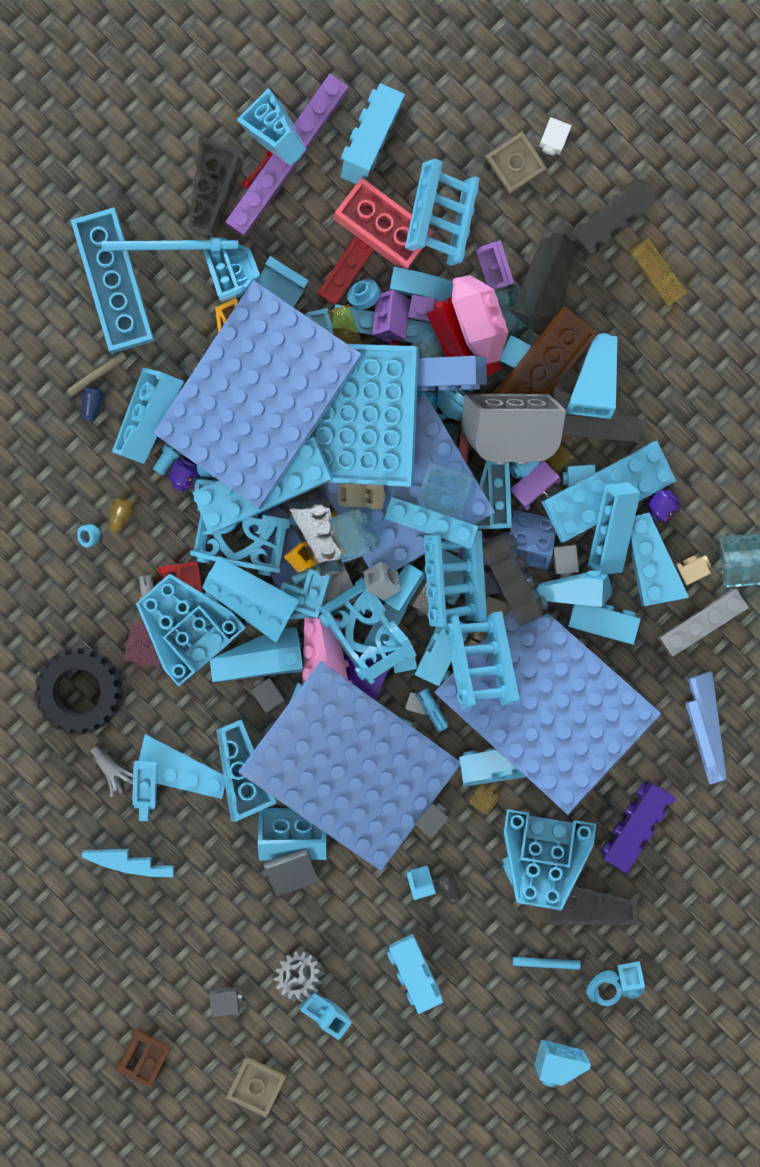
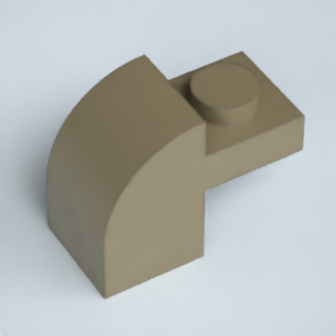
M339 483L338 505L383 509V503L386 498L384 486Z

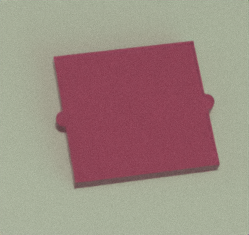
M131 622L124 661L138 663L141 667L148 665L160 668L161 662L146 626Z

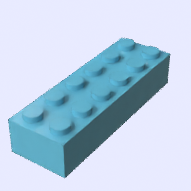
M110 208L71 220L109 352L113 354L154 342L155 339L129 250H101V241H126L116 209Z

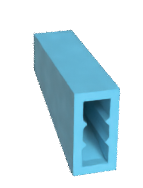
M602 333L598 334L591 342L568 403L566 414L611 419L616 409L617 336Z

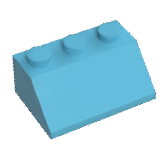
M265 808L259 811V861L275 860L303 849L307 850L311 860H327V840L324 831L290 808Z
M541 1040L534 1066L542 1084L555 1087L556 1084L562 1086L588 1071L591 1064L584 1050Z

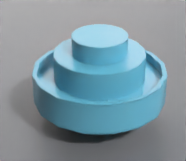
M365 279L357 282L350 288L347 299L354 309L364 310L372 307L379 300L381 293L375 281Z

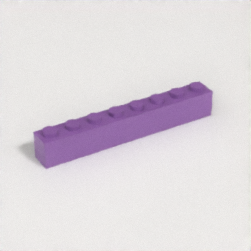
M332 74L328 75L294 124L306 147L305 152L291 166L273 154L226 220V225L246 239L349 92L346 84Z

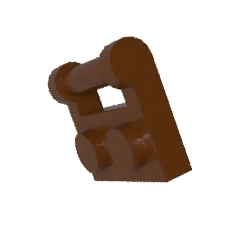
M135 1028L132 1033L133 1038L121 1062L117 1063L115 1070L151 1088L171 1046ZM142 1041L147 1045L135 1069H130L128 1066Z

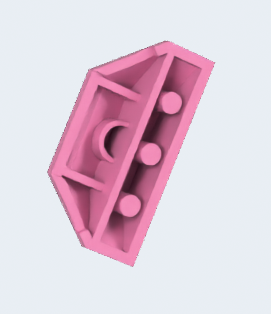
M471 275L453 279L452 303L467 346L475 356L486 357V364L500 361L508 336V329L494 289Z

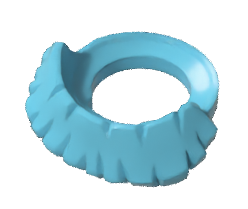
M611 970L597 974L587 986L586 994L588 999L603 1006L615 1004L622 994V988L619 983L620 977ZM604 982L613 984L616 987L615 996L609 1000H604L599 996L598 987Z

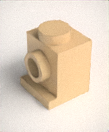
M694 555L684 560L685 565L683 566L681 563L674 565L683 585H688L711 574L709 571L711 564L706 555L696 558Z

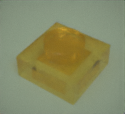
M560 444L558 450L544 461L558 474L574 462V457Z
M480 784L468 803L488 815L500 796Z

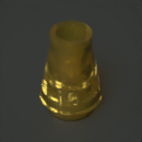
M116 497L115 502H112L107 528L120 532L133 511V503Z

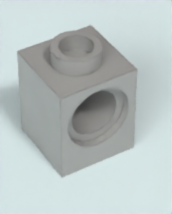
M576 545L553 547L552 555L555 574H560V578L574 576V572H579Z
M379 562L363 572L366 590L383 601L401 591L398 572L383 562Z

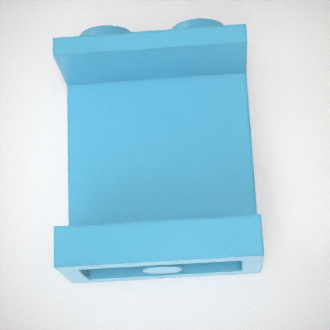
M270 256L265 263L266 267L260 275L261 279L257 283L294 307L309 284V280Z

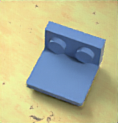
M514 510L508 547L503 561L547 570L552 558L556 535L550 518Z

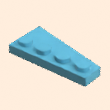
M145 734L139 761L157 763V784L215 798H223L225 781L222 773Z

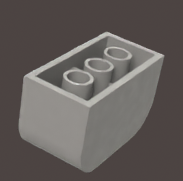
M465 394L461 418V433L476 452L487 461L497 464H507V462L527 464L528 462L543 461L550 458L560 446L566 410L550 394Z

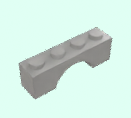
M731 589L697 614L673 626L657 638L667 654L673 657L748 609V606L738 590Z

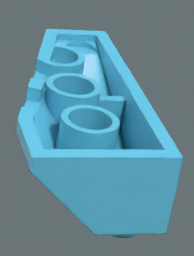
M591 570L588 573L521 587L514 593V598L602 607L612 596V589L608 575L601 574V571Z
M297 627L284 628L277 643L264 634L210 659L212 682L302 672L303 666Z

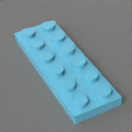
M312 437L306 441L262 509L251 504L221 481H216L193 492L208 533L213 535L333 480L316 437Z
M653 441L542 501V504L560 541L565 542L597 524L605 485L628 482L641 492L640 500L672 484L676 479L658 441Z

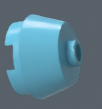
M459 386L458 390H439L436 404L445 416L461 421L465 394H472L471 390H461Z

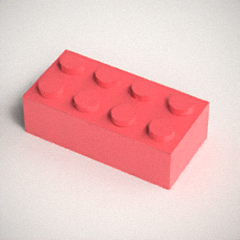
M362 177L334 213L333 220L399 268L409 269L425 248L414 251L405 248L412 214ZM428 228V237L432 238L434 231Z

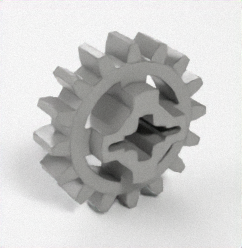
M296 951L294 952V957L287 955L286 962L280 961L282 968L276 969L279 976L274 979L280 983L276 988L282 992L281 995L294 1002L296 998L302 1002L304 996L309 999L312 998L310 992H318L316 985L322 984V981L318 979L323 975V972L318 970L321 964L316 961L315 957L306 952L300 954Z

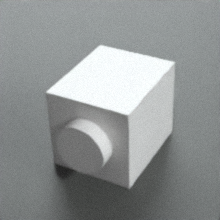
M550 117L539 147L543 148L542 151L553 156L555 153L560 155L571 125Z

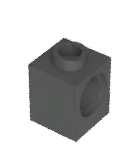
M263 676L253 683L254 688L251 689V692L265 713L285 701L284 696L271 677L265 679Z
M432 802L414 824L432 839L449 819V816L446 814L448 810L439 802L436 805Z
M237 988L210 991L209 998L212 1017L239 1014L240 1007H243L242 993L238 994Z

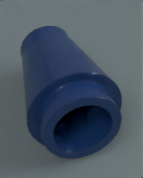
M85 387L84 392H82V419L96 420L104 398L102 389Z

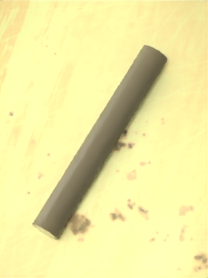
M120 352L68 388L67 391L73 397L125 361L127 357L123 352Z

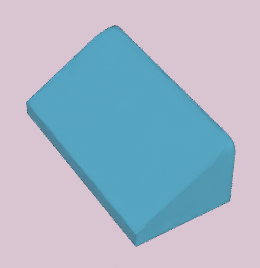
M407 563L399 575L401 591L383 602L403 613L426 574Z

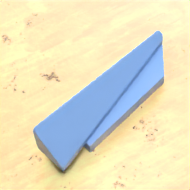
M709 671L687 678L693 700L686 701L685 704L710 785L724 781L726 779L713 673Z

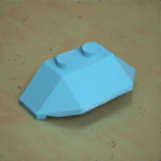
M224 237L220 238V240H228ZM238 244V249H220V252H211L210 249H203L222 304L234 298L242 297L253 280L258 282L261 279L251 249Z

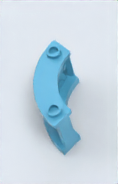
M259 513L243 520V530L254 542L245 549L234 553L226 544L222 534L231 532L237 524L213 534L215 539L208 541L209 533L202 515H200L194 551L190 552V555L197 557L198 562L210 563L211 560L217 561L218 557H221L236 566L258 569V574L271 576L272 572L280 573L281 555L286 529H289L290 519ZM252 525L259 527L258 531L255 532L261 534L259 537L250 531ZM277 527L275 541L272 543L268 539ZM211 543L213 550L208 552L206 551L207 544ZM263 545L273 548L271 563H263L259 560V555L261 554L268 556V552L261 548ZM221 550L226 557L218 556L217 554ZM250 555L252 562L242 561L240 559H243Z
M361 578L355 582V586L324 606H319L318 609L322 614L319 616V619L325 628L329 626L343 650L356 666L355 671L361 680L366 679L372 684L375 682L373 679L405 658L411 660L417 655L405 634L394 621L390 622L389 617L383 613L386 609L379 598L366 590L365 579ZM361 593L359 598L356 600L355 604L352 606L348 601ZM344 604L350 611V614L348 615L345 611H339L343 619L336 621L331 612ZM370 610L372 617L369 619L365 618L359 612L361 611L365 615V611ZM356 619L367 625L381 624L376 633V647L361 645L353 641ZM345 628H346L345 637L343 636V634L341 633V631H340L339 629H345ZM383 635H387L390 638L388 641L383 640L385 646H382L380 642V637ZM354 651L359 652V653H363V654H362L361 657L359 658ZM380 654L382 660L375 664L376 655ZM371 659L374 665L368 668L365 661Z

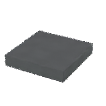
M306 849L263 864L276 896L319 882Z

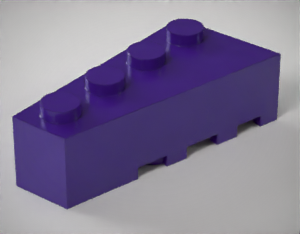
M648 780L645 784L643 782L640 784L636 791V795H638L634 803L630 802L624 811V814H626L622 822L618 821L612 832L614 833L611 841L607 840L601 849L603 853L601 857L626 873L643 849L642 841L647 842L654 833V823L662 821L666 815L665 806L667 803L673 804L676 800V797Z

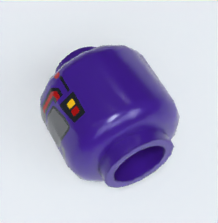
M185 456L174 461L168 475L169 480L173 483L172 487L182 492L186 489L195 488V483L200 477L197 464Z
M661 489L647 502V506L650 509L647 513L656 522L659 520L669 522L679 512V503L681 501L669 489L667 491Z

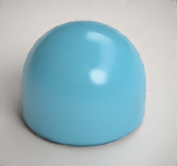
M87 524L78 529L77 537L82 546L92 547L99 542L101 534L95 525ZM85 531L89 533V542L83 538Z

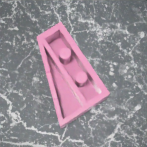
M305 618L303 684L320 661L348 680L346 668L349 667L348 660H344L342 647L329 626L325 628L319 618Z

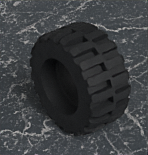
M72 648L52 656L40 669V675L36 678L35 682L37 685L36 690L34 691L35 698L37 697L38 704H36L37 708L43 713L42 717L45 721H49L53 728L63 730V733H74L76 735L94 732L110 722L121 706L120 703L124 693L122 691V678L119 676L118 668L111 663L112 660L102 655L101 652L90 650L89 648ZM73 670L90 672L95 676L100 685L98 702L93 708L85 712L69 710L62 704L59 698V683L68 672Z

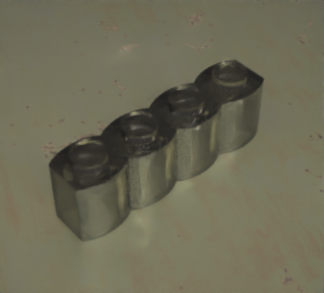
M507 531L483 543V554L490 564L492 572L519 626L547 614L548 603L544 596H540L537 591V580L528 573V562L523 555L519 554L517 550L518 542L513 534L510 535Z

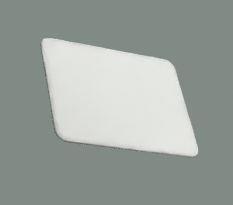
M410 693L406 710L424 714L425 710L415 696L416 694Z

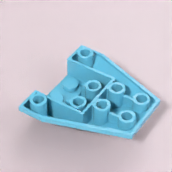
M172 574L166 576L136 603L162 667L178 687L208 663L210 659L216 656L246 628L230 609Z
M507 809L504 837L516 903L562 910L593 848L596 824L576 820L571 823L529 816L527 812Z

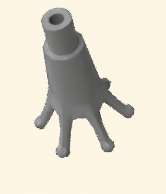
M98 746L91 750V753L97 759V764L106 776L111 797H114V792L117 791V788L119 793L123 792L117 780L118 777L125 782L133 784V780L127 777L133 778L132 773L119 767Z

